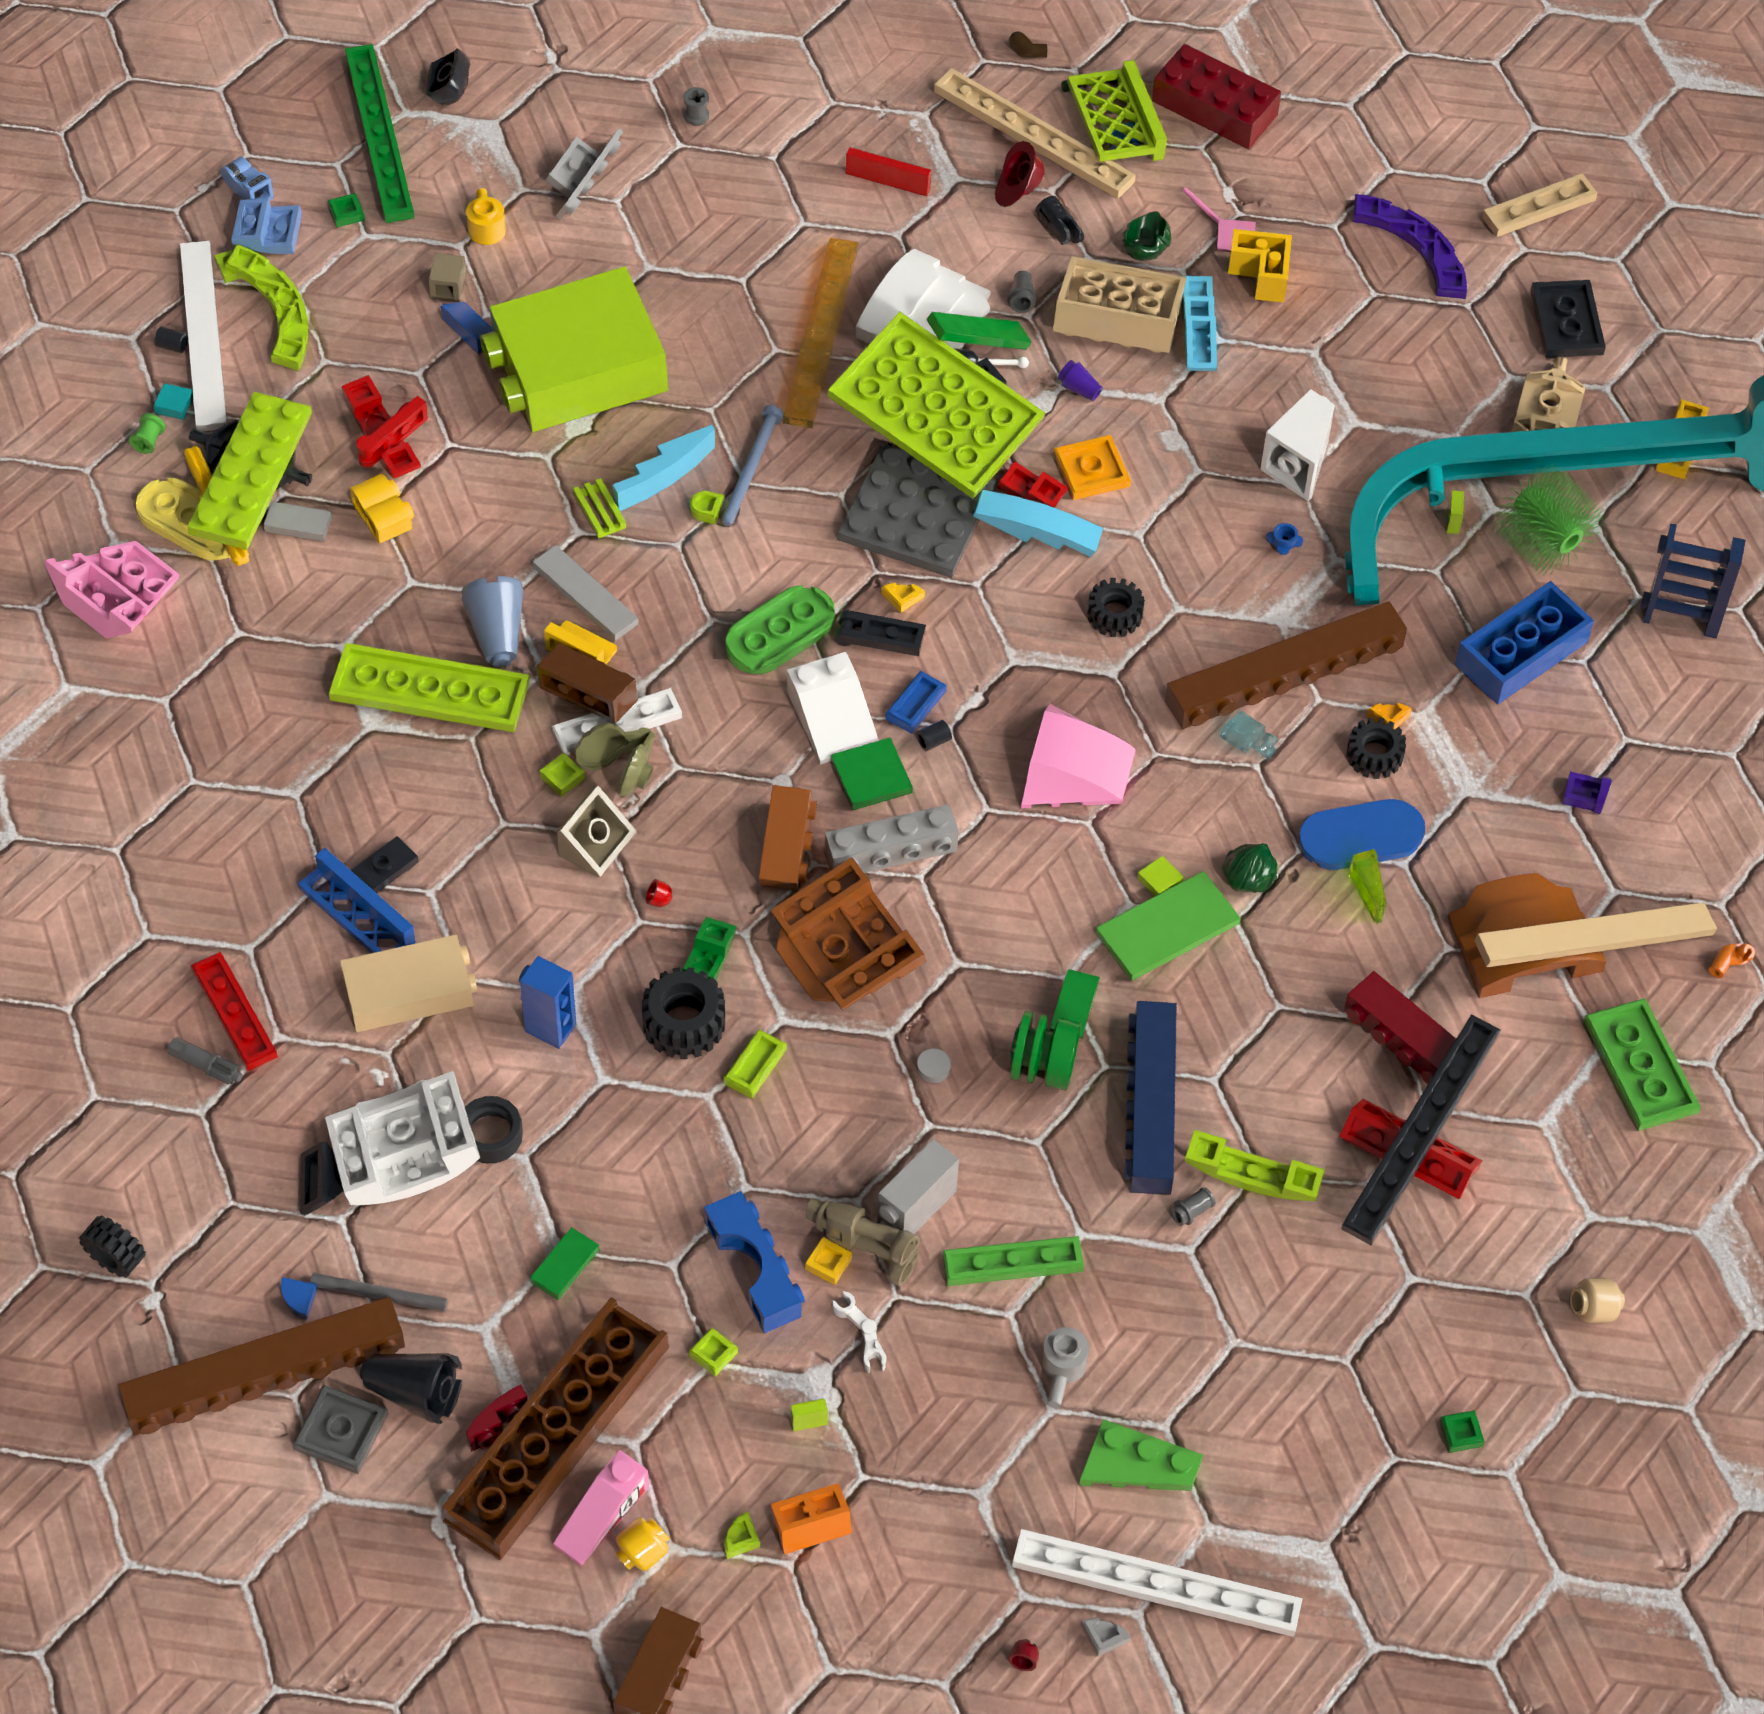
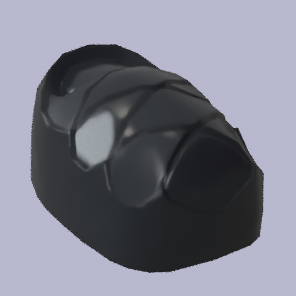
M457 48L444 57L431 62L428 71L426 94L442 106L459 101L468 85L471 63L466 54Z

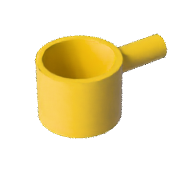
M478 189L476 191V199L471 201L466 208L468 235L478 244H495L506 233L504 207L499 200L488 197L486 189Z

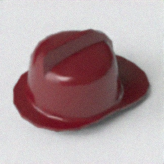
M1017 142L1006 155L1003 170L995 191V199L1000 206L1008 207L1013 205L1023 195L1033 192L1043 179V161L1036 155L1034 147L1030 142Z

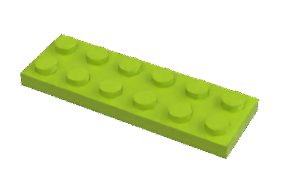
M253 392L188 525V535L245 550L248 549L312 415L311 406Z
M345 643L329 691V697L331 701L515 733L530 678L529 674Z

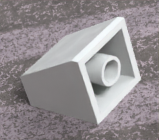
M1311 389L1266 432L1260 468L1261 471L1307 501L1313 496L1328 445L1335 405L1329 399Z

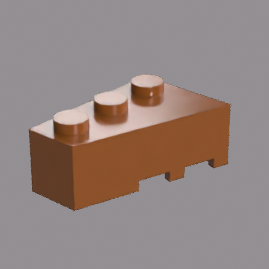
M778 785L772 786L758 878L761 887L799 891L800 882H806L808 863H804L806 851L811 850L813 832H810L811 820H815L817 812V801L813 800L811 790Z

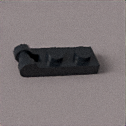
M850 610L841 612L838 621L841 626L836 630L834 641L838 645L850 646L854 644L920 656L926 624ZM860 627L861 630H855L854 628Z

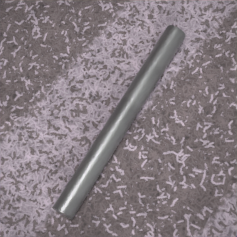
M312 1273L310 1283L316 1284L317 1288L379 1300L391 1297L392 1302L441 1312H446L448 1306V1298L324 1274Z

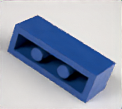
M537 956L531 966L526 965L519 976L525 1032L560 1049L577 1025L573 974Z

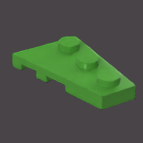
M1103 1419L1081 1475L1079 1486H1092V1483L1111 1484V1487L1124 1488L1125 1485L1147 1486L1148 1489L1191 1491L1203 1460V1454Z

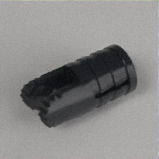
M1049 196L1037 205L1035 210L1037 216L1060 244L1066 245L1070 241L1072 243H1079L1084 240V233L1056 196Z

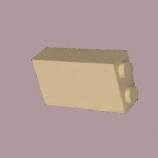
M457 934L340 960L356 1033L474 1006L472 993L478 992L474 973L467 974L466 966L470 965V958L467 946L460 947Z

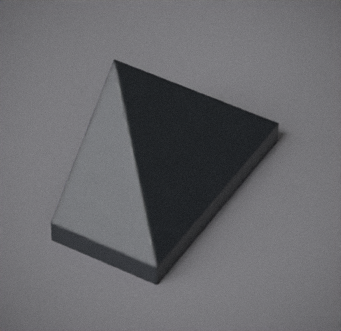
M324 1141L301 1153L300 1214L306 1216L329 1203L344 1191L334 1152L330 1145Z

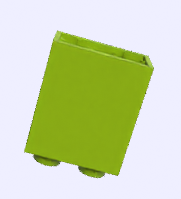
M626 266L489 307L493 331L480 335L486 362L490 370L504 366L508 376L499 379V387L506 409L509 414L523 410L532 433L669 391L665 351Z

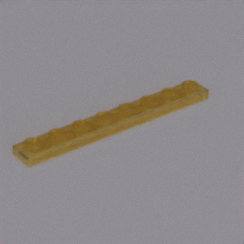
M836 238L829 239L783 414V424L813 429L858 253L859 242Z

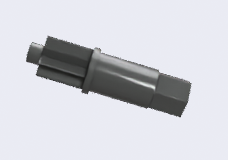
M179 1037L173 1038L168 1046L169 1055L228 1085L229 1083L233 1084V1081L239 1083L243 1077V1074L238 1071L240 1066Z

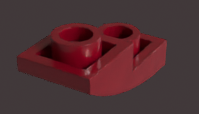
M521 1384L490 1403L471 1423L466 1431L468 1447L471 1452L479 1448H489L502 1433L501 1423H510L527 1402V1394Z

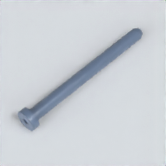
M767 405L763 409L762 418L764 421L722 516V523L726 526L733 524L775 425L780 424L783 419V411L774 405Z

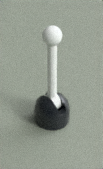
M958 349L959 353L972 362L983 360L979 359L974 351ZM1020 357L1018 360L989 359L993 365H1017L1022 369L1029 365V360L1026 357Z

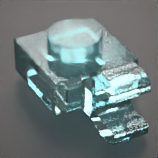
M1241 710L1221 729L1220 737L1244 753L1253 748L1263 757L1270 759L1277 751L1273 746L1278 742V739L1274 735L1265 732L1263 724Z

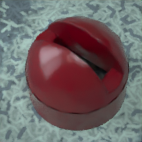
M1028 1639L1018 1640L1011 1648L1008 1661L1018 1670L1032 1671L1038 1663L1039 1649L1035 1643L1031 1644Z

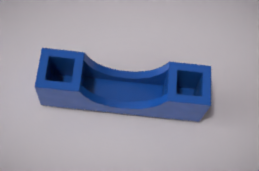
M739 1191L704 1206V1221L719 1250L740 1251L750 1256L759 1266L761 1271L759 1279L749 1289V1307L765 1334L801 1318L802 1303L805 1302L799 1285L797 1283L792 1285L788 1278L789 1268L782 1255L777 1257L772 1248L774 1247V1241L771 1233L767 1228H761L758 1222L759 1213L752 1200L747 1202L742 1191Z

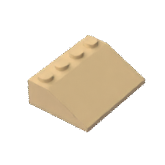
M1071 256L1057 299L1053 331L1066 336L1086 337L1097 342L1107 341L1118 343L1124 347L1134 346L1149 349L1152 352L1169 353L1187 277Z

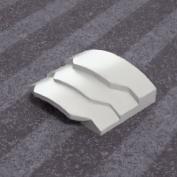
M913 249L906 253L891 268L875 290L856 325V338L870 344L899 311L936 336L927 322V317L931 312L985 317L990 311L987 299L991 295V291L966 280L965 276L941 266L939 259ZM943 341L956 351L962 349L965 344Z
M453 1071L429 1080H420L407 1088L380 1098L358 1102L352 1108L325 1117L343 1190L350 1205L386 1203L426 1192L455 1178L480 1158Z

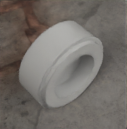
M932 1048L920 1054L917 1061V1072L924 1081L939 1083L949 1076L951 1061L944 1051Z

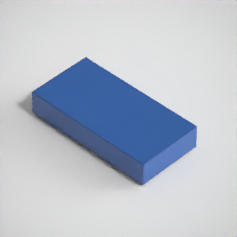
M920 671L886 712V720L912 734L946 693L947 685Z

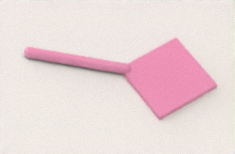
M1183 188V192L1218 224L1217 251L1230 252L1233 229L1255 231L1256 222L1220 219L1188 188Z

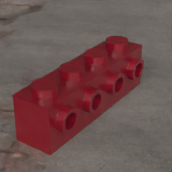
M1375 971L1371 972L1347 994L1344 1012L1353 1023L1365 1028L1371 1033L1373 1039L1378 1044L1389 1048L1396 1054L1402 1064L1413 1068L1421 1075L1424 1082L1429 1084L1456 1038Z

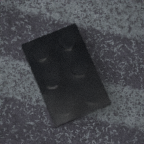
M1591 281L1532 282L1531 295L1545 358L1604 355L1606 346Z

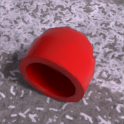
M654 879L647 889L646 903L655 907L668 905L672 900L671 887L663 881Z

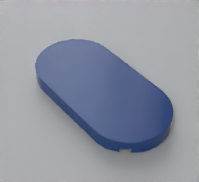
M1385 799L1316 812L1309 816L1302 824L1298 842L1301 853L1311 863L1314 861L1320 864L1319 867L1327 870H1339L1410 856L1422 843L1426 827L1423 816L1414 806L1397 799Z

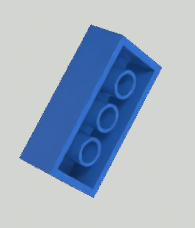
M1549 581L1460 642L1455 665L1498 705L1588 643L1594 620L1552 581Z

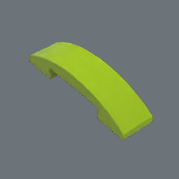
M1194 1129L1185 1162L1220 1181L1258 1194L1289 1200L1316 1201L1325 1169L1293 1159L1290 1165H1286L1225 1146L1227 1139Z

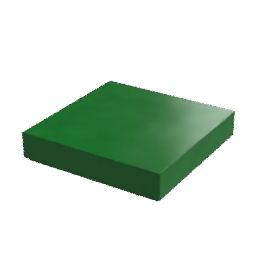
M891 737L831 754V763L852 811L913 793V786Z

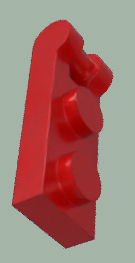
M416 396L412 401L404 403L388 421L381 422L376 431L370 436L363 435L359 437L356 442L359 464L363 467H372L381 460V452L396 447L428 420L427 403L419 396Z

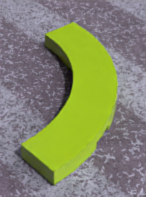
M236 244L225 263V269L236 272V276L254 286L269 302L277 319L278 336L271 354V362L299 371L306 355L309 338L308 317L302 297L289 277L283 271H279L270 264L267 258L249 248Z

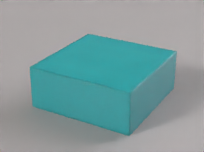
M164 383L154 404L155 414L184 420L193 400V390Z

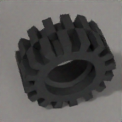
M1110 578L1109 584L1104 579L1100 581V586L1096 584L1093 587V591H1090L1087 614L1089 623L1093 622L1092 627L1095 630L1101 627L1100 634L1106 635V632L1109 631L1111 632L1110 637H1116V632H1120L1121 637L1127 635V630L1132 634L1135 632L1136 627L1139 628L1143 619L1145 600L1140 588L1135 590L1136 584L1131 582L1129 585H1126V579L1121 578L1120 583H1116V578ZM1116 602L1125 605L1128 609L1124 612L1115 613L1107 610L1104 605Z
M1368 718L1367 725L1363 720L1360 721L1358 727H1353L1349 737L1346 752L1347 757H1349L1348 763L1350 766L1355 764L1354 770L1357 773L1364 770L1363 776L1367 778L1369 773L1374 774V779H1379L1381 773H1383L1384 778L1390 776L1391 771L1395 774L1403 763L1406 737L1401 735L1402 729L1400 727L1393 729L1395 723L1389 721L1387 725L1383 724L1384 718H1379L1378 723H1374V718ZM1371 742L1380 743L1387 747L1388 752L1374 754L1369 752L1364 745Z
M102 1215L97 1216L81 1234L79 1243L83 1246L82 1249L86 1253L91 1254L89 1257L92 1260H97L99 1262L98 1265L102 1268L106 1267L108 1272L115 1273L118 1277L123 1276L127 1278L145 1257L146 1251L143 1250V1245L138 1243L139 1240L130 1235L131 1232L129 1230L121 1228V1224L118 1222L114 1223L111 1218H105Z

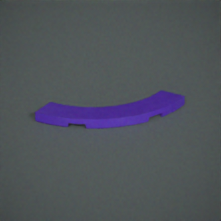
M1355 194L1353 222L1384 229L1397 235L1414 247L1431 269L1436 284V296L1466 299L1467 280L1464 267L1459 262L1452 244L1433 224L1410 209L1405 211L1391 205V201Z

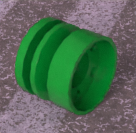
M1025 1011L1013 1037L1010 1052L1011 1079L1020 1081L1023 1068L1028 1067L1027 1083L1033 1084L1038 1070L1045 1071L1046 1087L1067 1091L1076 1057L1081 1022L1059 1018L1052 1032L1047 1030V1016L1045 1014H1041L1037 1028H1033L1034 1014L1033 1012Z

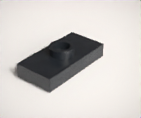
M396 836L351 871L373 891L378 893L417 864L419 860L418 855Z

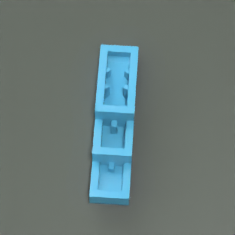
M1183 276L1187 277L1182 298L1187 371H1217L1216 316L1214 314L1212 276Z
M713 425L658 445L657 457L636 464L635 476L613 484V500L619 511L647 500L675 483L696 467L715 448V429Z
M987 490L981 491L973 514L974 517L1026 543L1033 537L1058 550L1063 545H1066L1089 557H1092L1096 552L1103 530L1100 526L1048 505Z

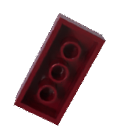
M1184 43L1154 77L1152 102L1249 150L1278 116L1282 91Z

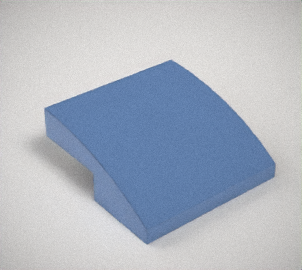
M268 198L240 200L231 239L232 244H238L262 253L294 254L302 217L300 205L271 207Z

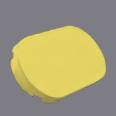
M167 478V481L159 482V479L151 481L139 491L136 497V511L140 522L145 527L202 559L222 560L230 557L225 544L188 535V525L202 498L198 488L177 478Z

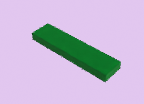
M931 312L927 317V322L941 341L1027 350L1032 343L1018 321Z

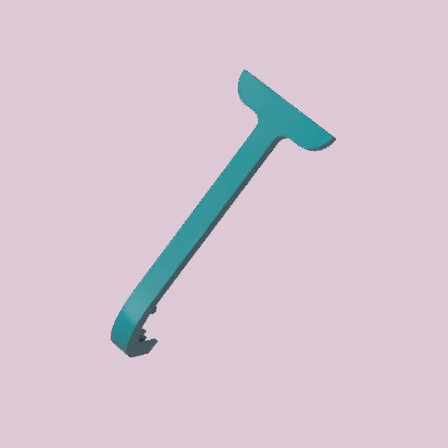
M1764 375L1756 379L1751 385L1747 407L1735 414L1449 437L1410 447L1388 460L1376 470L1362 488L1355 502L1350 522L1351 551H1345L1346 570H1352V575H1347L1348 594L1354 593L1355 606L1380 604L1376 541L1385 518L1404 498L1428 486L1430 506L1440 505L1445 500L1443 481L1528 474V472L1529 474H1534L1536 470L1537 473H1546L1552 470L1557 472L1560 468L1562 469L1561 471L1741 457L1746 459L1750 483L1755 488L1764 491Z

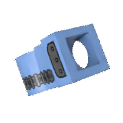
M243 156L236 158L221 168V175L225 183L242 200L268 198L270 201L274 198L271 178L264 171L259 173L254 167L252 168ZM257 190L263 192L259 198H255L254 192Z

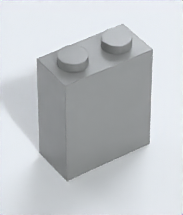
M932 1139L879 1192L877 1223L899 1230H908L915 1234L957 1192L959 1159Z

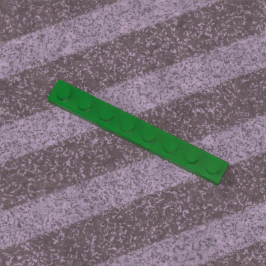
M369 44L345 48L385 222L391 223L415 219L374 46Z

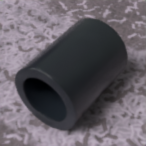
M160 326L156 332L154 344L156 347L182 354L188 343V335L184 332Z
M940 720L916 732L917 740L924 751H929L952 740L951 730L944 720Z

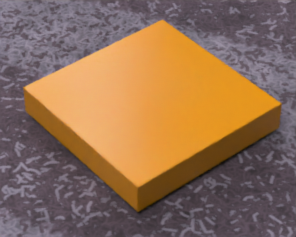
M1111 435L1054 448V458L1073 500L1130 487L1131 479Z

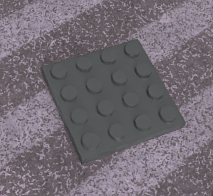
M883 444L838 532V541L952 578L980 521L973 514L981 491L972 499L906 451ZM990 479L982 490L994 492L996 480Z

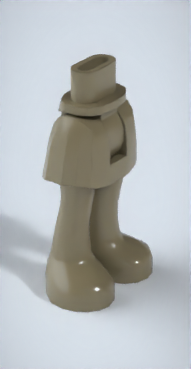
M814 1198L809 1201L806 1208V1219L816 1223L817 1230L821 1232L825 1230L827 1239L848 1251L856 1248L883 1258L890 1263L888 1275L891 1283L902 1286L907 1281L919 1255V1250L916 1249L920 1242L918 1235L908 1230H899L874 1223L866 1218L865 1208L828 1200L822 1203Z

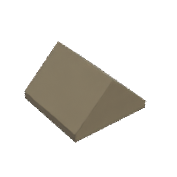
M595 785L557 830L559 856L590 874L601 877L637 831L601 788Z

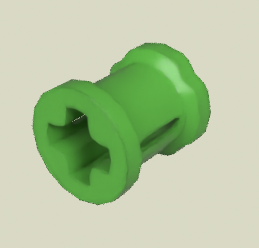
M145 413L139 419L140 426L136 433L131 434L129 444L136 451L148 454L153 453L156 447L155 441L158 435L164 433L166 425L158 416Z

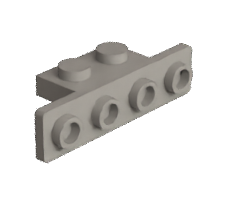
M618 128L600 154L576 136L547 176L545 181L568 197L555 216L559 220L566 212L571 215L581 202L577 198L578 195L582 193L585 196L595 182L591 179L592 175L596 174L599 176L608 164L604 158L607 154L612 157L622 143L618 139L624 132L623 130Z

